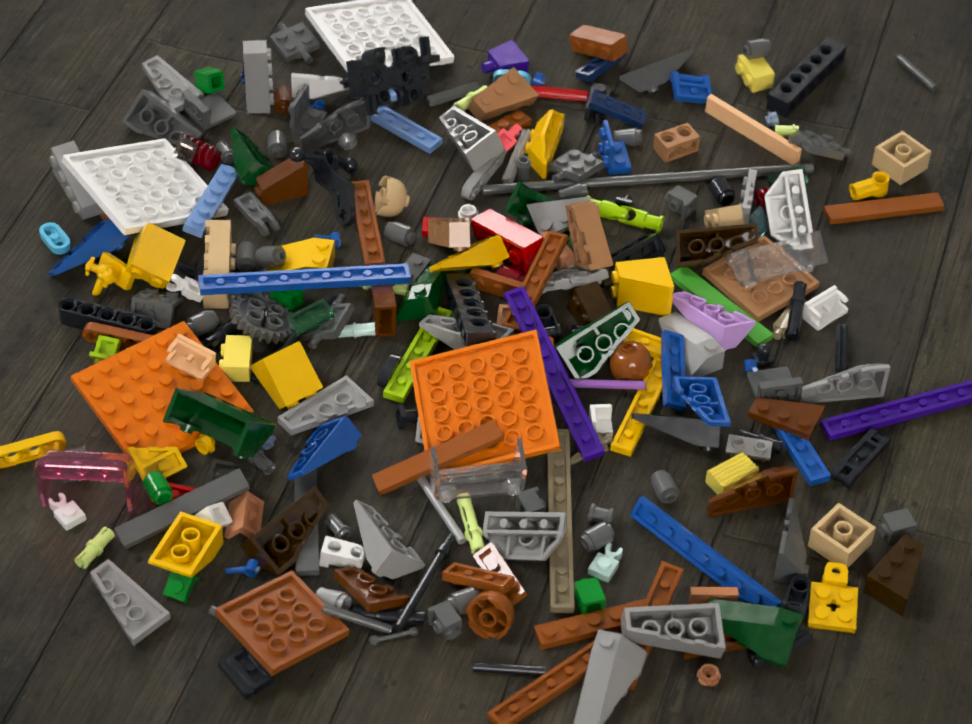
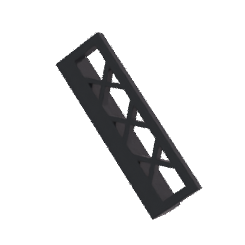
M659 233L645 234L612 253L613 266L603 268L607 269L609 278L602 280L600 286L607 287L613 283L612 271H615L616 262L652 259L666 252Z

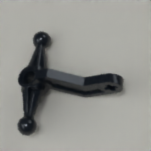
M300 147L292 148L289 153L290 159L295 163L304 161L311 165L315 174V182L334 196L336 221L346 226L353 224L356 218L354 184L337 170L343 169L347 173H353L358 167L357 161L353 158H346L344 160L333 149H314L304 152Z

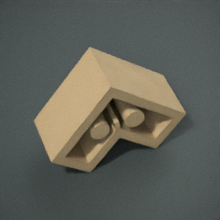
M741 204L705 210L704 223L706 227L744 224Z

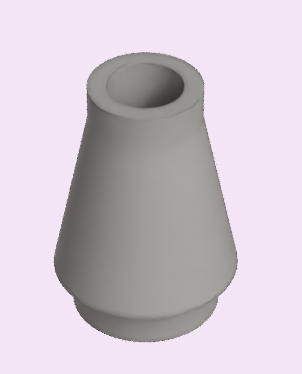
M320 587L316 592V596L324 604L347 611L350 609L352 599L348 596L347 592L325 589L323 587Z

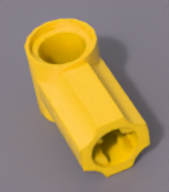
M877 171L873 173L870 179L850 184L849 190L852 199L855 201L870 196L878 198L886 196L890 176L886 172Z

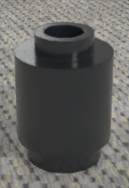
M724 177L714 178L710 182L708 189L718 204L728 206L733 203L735 192Z

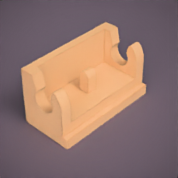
M181 334L176 336V339L167 349L169 354L165 359L166 363L202 382L215 367V352Z

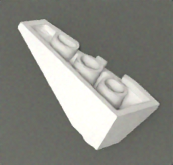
M291 73L293 98H296L298 90H301L304 84L309 85V99L349 90V88H343V85H340L342 80L340 77H321L310 74Z

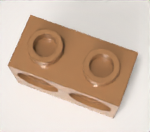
M685 123L655 134L653 149L666 163L697 152L700 136L689 123Z

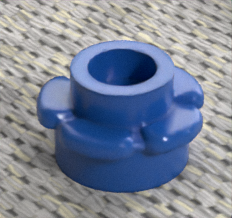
M536 72L531 85L543 86L546 77L543 76L544 73Z

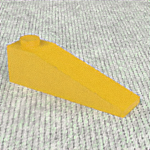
M499 234L471 244L470 247H466V251H458V253L450 255L449 258L429 267L430 272L472 269L473 267L485 268L488 266L494 269L503 265V260L509 258V254Z

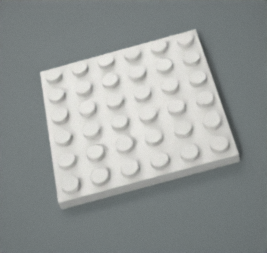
M358 0L305 9V15L346 72V61L361 60L364 51L378 47H386V60L384 64L388 67L392 64L391 49L412 46L417 50L418 55L421 56L418 37L429 36L431 55L440 54V61L431 63L430 66L444 65L454 61V55L411 0Z
M166 139L66 154L62 157V163L123 235L139 233L148 222L160 228L184 224L208 186ZM222 203L214 218L227 216L229 209L224 203Z

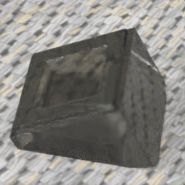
M180 134L172 157L191 163L198 145Z

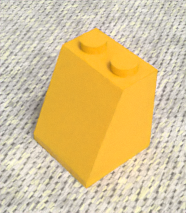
M148 222L134 239L125 271L136 279L145 280L151 286L163 289L170 282L186 240Z
M665 257L615 263V271H612L613 286H610L611 298H615L618 307L629 301L634 310L662 316L671 314L674 284Z
M300 341L250 366L279 409L287 407L290 410L300 404L298 400L304 397L308 399L323 388Z

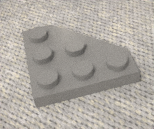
M576 265L566 267L551 274L543 293L558 289L569 290L596 281L598 284H601L602 280L609 278L608 271L603 268L589 271Z

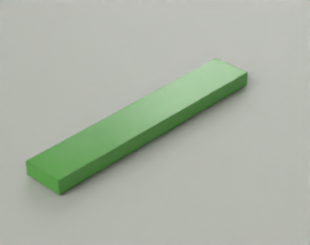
M688 267L679 268L670 274L672 281L685 292L706 299V304L724 306V311L732 314L734 311H737L756 321ZM756 321L755 326L745 336V339L758 349L759 345L766 344L773 339V333Z

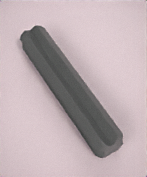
M477 82L429 95L426 97L427 104L432 107L466 97V94L480 89V86Z

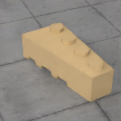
M206 220L203 275L231 273L236 267L235 258H232V256H236V243H232L231 220ZM227 294L203 295L204 309H229Z

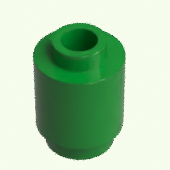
M152 471L145 476L142 484L151 500L157 505L168 503L173 497L172 488L163 473Z

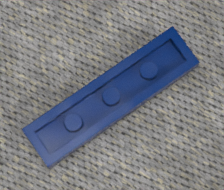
M664 330L661 333L663 406L682 412L686 408V401L676 391L673 376H685L684 335Z
M772 427L779 439L784 441V447L810 487L830 481L831 474L808 440Z

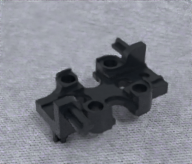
M429 36L418 37L421 56L418 55L417 50L412 46L391 49L392 64L390 67L384 64L386 60V47L364 51L361 60L346 61L348 76L342 77L340 85H343V88H349L350 98H365L368 116L378 115L377 108L393 105L389 89L395 91L398 107L420 103L423 95L432 94L429 73L430 64L440 61V54L431 55ZM373 73L377 76L376 83L372 81Z

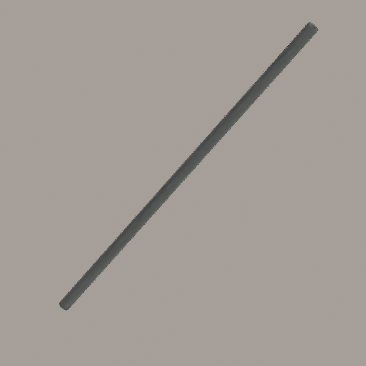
M809 163L586 178L581 181V184L586 183L587 188L713 180L717 177H724L725 179L744 178V176L748 177L749 169L757 170L756 177L776 176L784 171L802 169L803 174L814 172V165ZM566 179L558 183H554L553 180L522 183L534 191L562 190L579 182ZM517 183L482 185V195L513 193Z

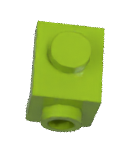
M99 335L94 352L90 351L89 357L96 364L119 352L121 341L116 338Z

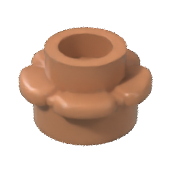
M712 664L703 665L697 672L698 681L703 686H716L721 678L718 668Z

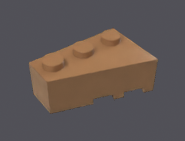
M513 67L475 96L467 108L481 122L500 116L508 111H515L526 105H533L539 95Z
M585 200L565 205L575 265L589 271L613 266L600 219V210L596 202Z
M428 218V243L453 247V251H466V247H470L469 218Z

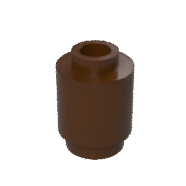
M280 86L273 94L274 109L279 114H288L289 105L293 102L292 91L286 86Z

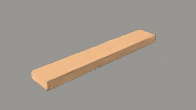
M711 94L707 97L706 113L792 165L800 163L802 151L800 147L789 144L788 140L714 95Z

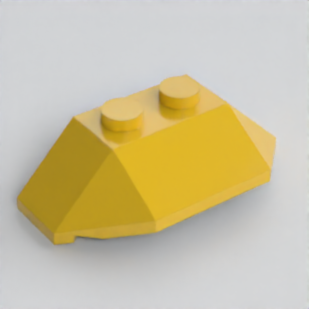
M549 110L537 122L535 130H531L530 142H527L525 153L528 154L532 168L543 179H546L548 175V164L554 158L564 129L565 114L554 110Z

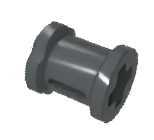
M592 503L587 522H604L611 526L615 509H605Z

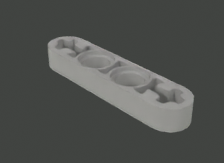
M505 149L473 172L462 188L461 197L472 201L482 189V185L488 182L503 163L506 155Z

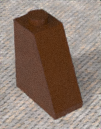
M289 158L257 177L256 187H254L256 198H260L263 205H268L309 195L307 163L304 161L295 163Z
M393 285L371 286L375 337L396 336V301Z

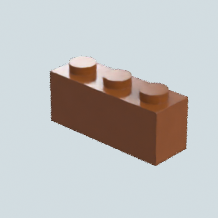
M582 25L569 34L572 51L614 62L629 52L625 34L588 25Z

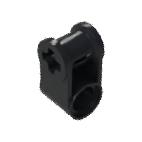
M546 304L536 306L535 310L548 336L557 342L562 340L561 328L552 307Z
M796 575L790 581L782 608L803 615V622L808 606L811 581L804 575Z

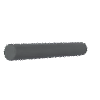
M902 54L897 55L896 60L932 92L937 89V85Z
M324 604L322 609L324 614L390 634L393 625L328 604Z

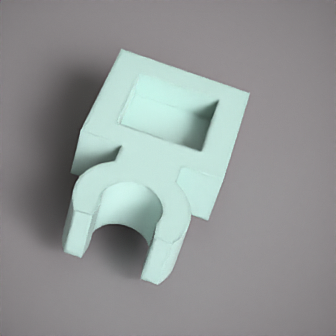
M611 543L605 546L604 554L598 552L588 568L589 575L609 583L619 567L618 560L621 559L623 550L620 547L617 552H611Z

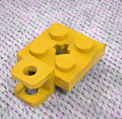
M828 562L825 566L822 583L811 582L807 627L855 633L858 588L847 586L848 568L845 564ZM838 569L840 573H834L832 570ZM833 603L836 604L839 608H836L835 611H831V608L827 605Z

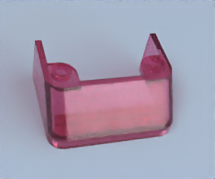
M51 450L37 459L35 475L41 507H46L52 479L124 482L128 511H133L138 482L135 460L126 453Z

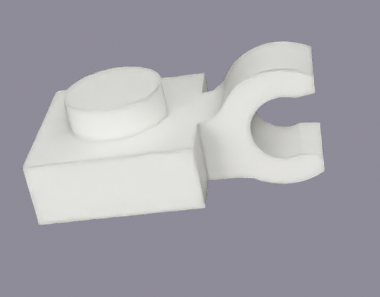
M172 274L171 281L175 282V284L169 282L166 285V289L171 292L180 290L181 295L200 303L203 295L200 296L198 281L187 276L182 279L180 276Z

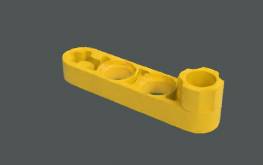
M59 431L50 432L0 446V457H2L0 458V469L63 451L67 446L63 433ZM34 446H39V447H38L37 449H35V450H32V451L29 450L30 448H32V447H34ZM10 453H17L14 456L7 457V455Z

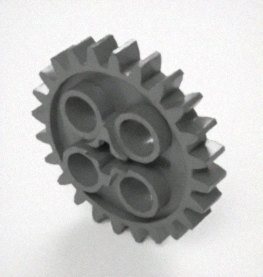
M249 293V296L242 294V297L237 296L229 310V318L233 319L232 324L238 325L237 329H243L244 335L249 333L251 339L257 337L259 342L264 339L268 344L270 341H273L275 344H278V341L284 343L298 325L296 323L297 318H294V313L289 312V307L284 308L282 307L283 303H276L275 298L270 300L268 295L263 298L259 293L257 296H254L252 293Z

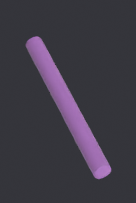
M570 379L574 388L645 390L646 386L645 381Z

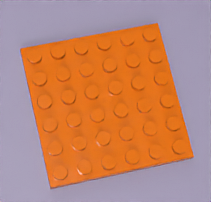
M184 321L71 375V381L133 466L134 464L126 451L129 447H177L180 453H183L195 447V441L198 439V436L203 434L196 431L189 434L181 431L180 425L163 422L175 388L206 392L254 414L253 409L217 363L202 382L165 362L169 354L167 349L178 334L202 345Z
M537 330L409 361L424 451L493 420L496 421L504 439L495 445L430 473L429 479L431 481L561 450Z

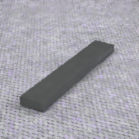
M239 468L115 527V531L126 550L169 529L180 511L194 516L207 506L225 502L250 490V486Z
M317 468L294 479L295 501L314 486L317 488ZM318 524L314 527L307 543L303 546L296 560L297 576L319 575Z

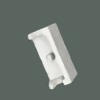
M834 285L804 303L802 318L819 331L848 313V308L840 301L841 299L842 302L846 303L848 299Z

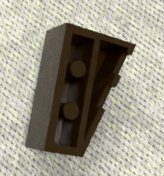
M597 281L575 288L567 305L568 311L578 325L583 324L584 326L612 311Z
M904 534L867 575L863 592L903 617L925 545Z

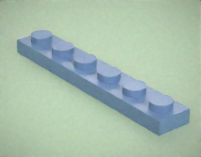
M220 165L184 223L182 231L200 238L203 237L206 232V220H213L238 178V174L232 166Z

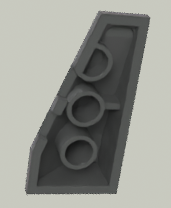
M692 48L619 76L620 80L639 93L646 90L648 94L659 90V85L668 81L671 72H676L695 51Z

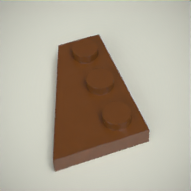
M355 566L334 570L333 578L368 612L406 606L410 599L406 594L397 595L394 593V588L389 585L383 586L376 583L375 577Z

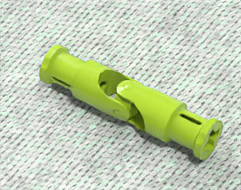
M589 196L591 201L596 202L601 218L617 219V221L641 229L649 228L656 230V233H660L665 218L662 215L660 217L648 214L647 211L629 206L620 207L611 201H599ZM629 211L636 214L633 220L626 221L629 218Z

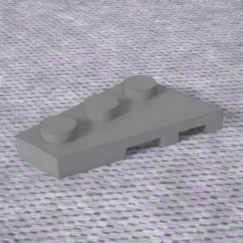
M588 196L527 204V208L539 235L545 231L562 233L569 230L565 205L585 200L591 201Z

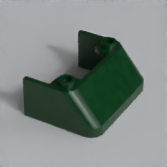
M518 181L504 211L516 217L515 222L526 226L528 223L535 226L527 204L556 200L540 194ZM570 230L562 232L561 234L568 235L567 245L572 247Z
M175 388L163 419L165 423L180 425L181 431L192 434L193 431L201 432L233 447V455L247 460L248 457L253 458L273 434L276 424L212 394Z

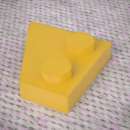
M129 447L126 449L142 480L152 471L162 472L165 478H168L187 467L177 447Z

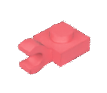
M517 123L509 131L503 128L497 133L506 150V154L516 145L518 140L515 138L519 136L522 127Z

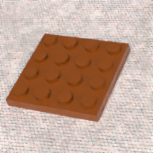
M293 571L215 608L217 618L271 676L349 636L350 630L339 618L322 613L324 603Z

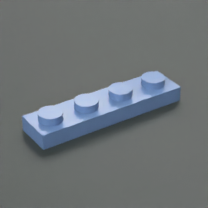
M388 107L378 108V115L370 116V120L429 154L442 145L441 137Z

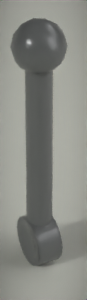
M411 627L407 631L387 636H371L370 644L377 646L382 641L406 635L416 636L418 629L417 627Z

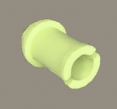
M795 124L793 126L775 125V133L782 137H795L797 130H799V126H795Z

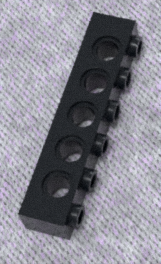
M829 37L822 43L820 42L813 52H809L807 57L800 61L793 71L791 70L784 80H780L777 86L768 92L766 109L773 112L776 111L777 114L786 118L844 61L847 46Z
M446 274L444 293L464 347L496 340V332L492 330V321L488 320V311L484 309V301L481 300L480 291H477V283L473 281L471 274Z

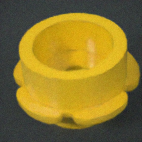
M200 434L195 441L197 450L203 455L215 451L216 443L214 438Z

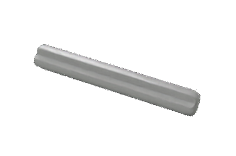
M523 129L502 177L504 184L513 183L517 174L516 160L525 154L526 144L530 142V129Z

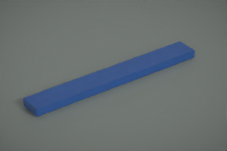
M639 497L630 516L722 587H738V599L741 602L781 607L783 602L646 497Z

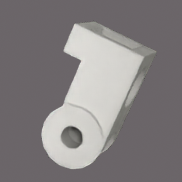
M326 536L320 554L319 566L328 567L330 564L344 568L355 566L361 569L366 555L364 547Z

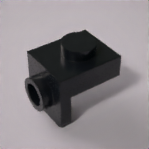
M198 260L195 267L177 262L173 274L180 276L182 279L187 276L198 281V275H203V261Z

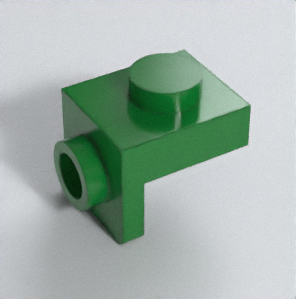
M171 571L163 595L186 603L194 581L198 582L200 578L195 575L189 578Z

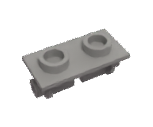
M729 434L726 454H730V457L744 452L745 455L750 456V459L765 463V461H770L773 441Z

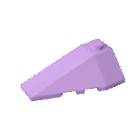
M685 291L673 293L672 303L683 316L713 336L725 351L736 348L755 326L756 321L740 312L734 311L733 314L724 311V306L706 304V299Z

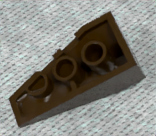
M758 223L676 230V268L699 266L759 243Z
M314 486L240 546L250 559L258 561L259 567L279 576L297 560L300 551L307 543L314 527L317 526L329 503Z

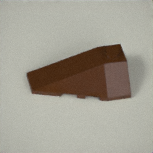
M790 466L773 467L708 500L707 517L789 501V498L794 496L798 469Z

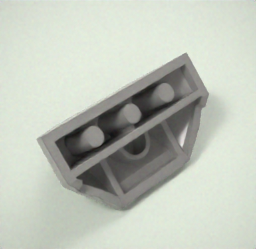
M485 511L482 534L489 542L495 545L505 560L546 561L564 538L567 513Z

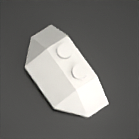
M803 170L784 171L764 197L770 235L794 251L815 248Z

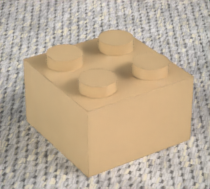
M901 131L875 147L872 165L880 171L886 172L891 179L902 185L928 168L931 151L904 131Z
M838 503L811 529L808 547L829 561L845 564L848 568L872 545L876 527Z

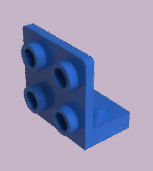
M604 120L602 128L599 129L601 143H598V152L600 155L602 154L604 168H606L608 175L629 174L632 167L624 141L613 142L608 121Z

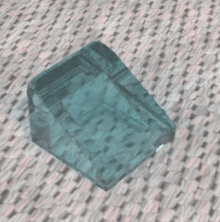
M760 206L749 217L748 223H758L759 237H762L769 228L767 217Z

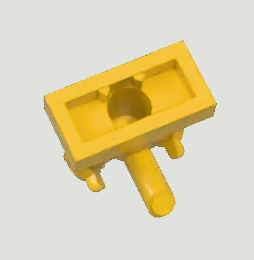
M109 252L102 253L98 265L94 264L95 257H91L86 263L85 275L89 276L90 271H92L98 277L92 295H100L103 287L107 288L113 282L124 290H131L135 278L125 271L127 264Z

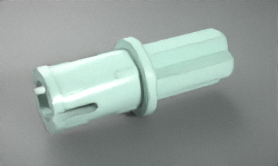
M353 322L351 325H345L338 338L354 337V339H357V337L376 336L375 322L364 324Z

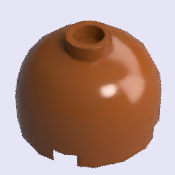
M637 341L620 343L609 358L610 371L616 380L621 378L627 379V381H640L650 374L649 370L653 367L649 350Z
M497 591L480 593L472 599L466 609L469 627L477 635L485 639H489V636L500 639L507 634L515 619L512 602L506 595Z

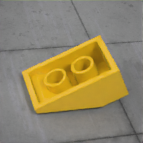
M311 238L282 245L287 255L285 263L282 266L268 267V271L332 268L335 260V241Z
M180 511L149 558L148 564L192 578L215 558L222 547V525Z

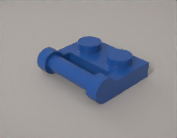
M675 71L671 72L670 82L673 86L675 101L706 104L707 97L712 94L708 75L700 77L679 74V72Z

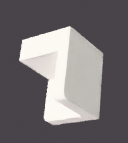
M611 404L590 405L589 420L596 434L600 432L603 437L609 433L613 437Z
M223 502L207 506L194 515L220 524L222 527L228 526L233 522Z

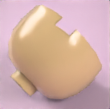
M389 176L382 177L379 183L382 188L380 192L376 191L375 212L379 216L393 217L402 212L404 207L408 206L409 196L407 195L405 185L401 181Z

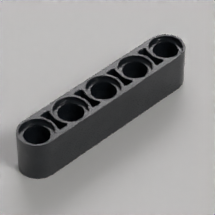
M63 298L58 302L60 321L66 326L83 330L88 322H95L149 335L158 334L156 320L152 317L74 298Z

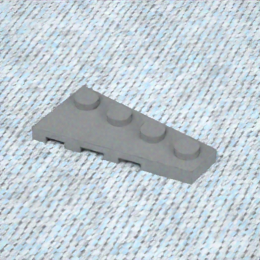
M158 55L142 63L144 72L160 97L177 112L184 110L183 91L189 89L199 99L204 98L203 93Z
M749 169L748 177L744 176L742 188L746 190L741 191L740 201L743 203H739L742 208L744 224L749 223L757 170Z
M346 375L278 416V423L292 436L345 415L348 416L373 407L374 400Z
M109 559L90 572L93 582L133 646L170 619V613Z

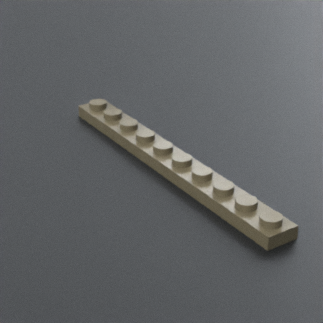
M557 429L561 450L547 453L548 512L567 513L564 538L549 556L550 613H574L570 438L568 429Z

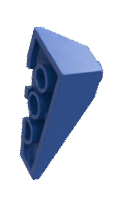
M111 219L103 220L82 238L84 241L71 249L72 254L70 256L66 255L47 274L55 276L88 262L91 257L97 258L102 256L103 252L118 251L126 244L124 241L129 236L123 235Z
M673 376V382L678 394L708 426L731 425L716 377Z
M346 415L318 426L305 443L308 447L300 452L299 455L302 458L294 463L287 478L293 480L301 477L343 453L351 452L357 447V441L362 434Z

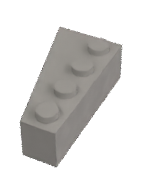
M266 40L243 41L247 114L270 113V105H274L273 93H269V90H273V79L269 78V75H272V63H268V60H271V48H267Z
M455 106L439 117L448 136L474 172L504 149L496 130Z
M71 141L52 147V156L49 157L54 175L72 202L75 213H78L81 219L84 220L105 212L62 163L63 155L80 152L75 142Z
M719 603L627 607L623 609L620 618L622 635L637 644L721 659L726 648Z

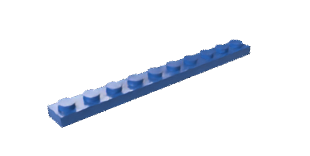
M408 263L198 275L200 296L408 284L411 281Z

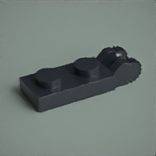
M593 83L586 104L584 120L589 121L591 114H596V122H601L604 114L588 108L593 90L610 96L612 86Z

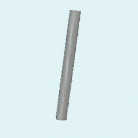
M426 477L417 479V482L451 533L456 537L457 542L460 545L464 544L467 541L464 534Z

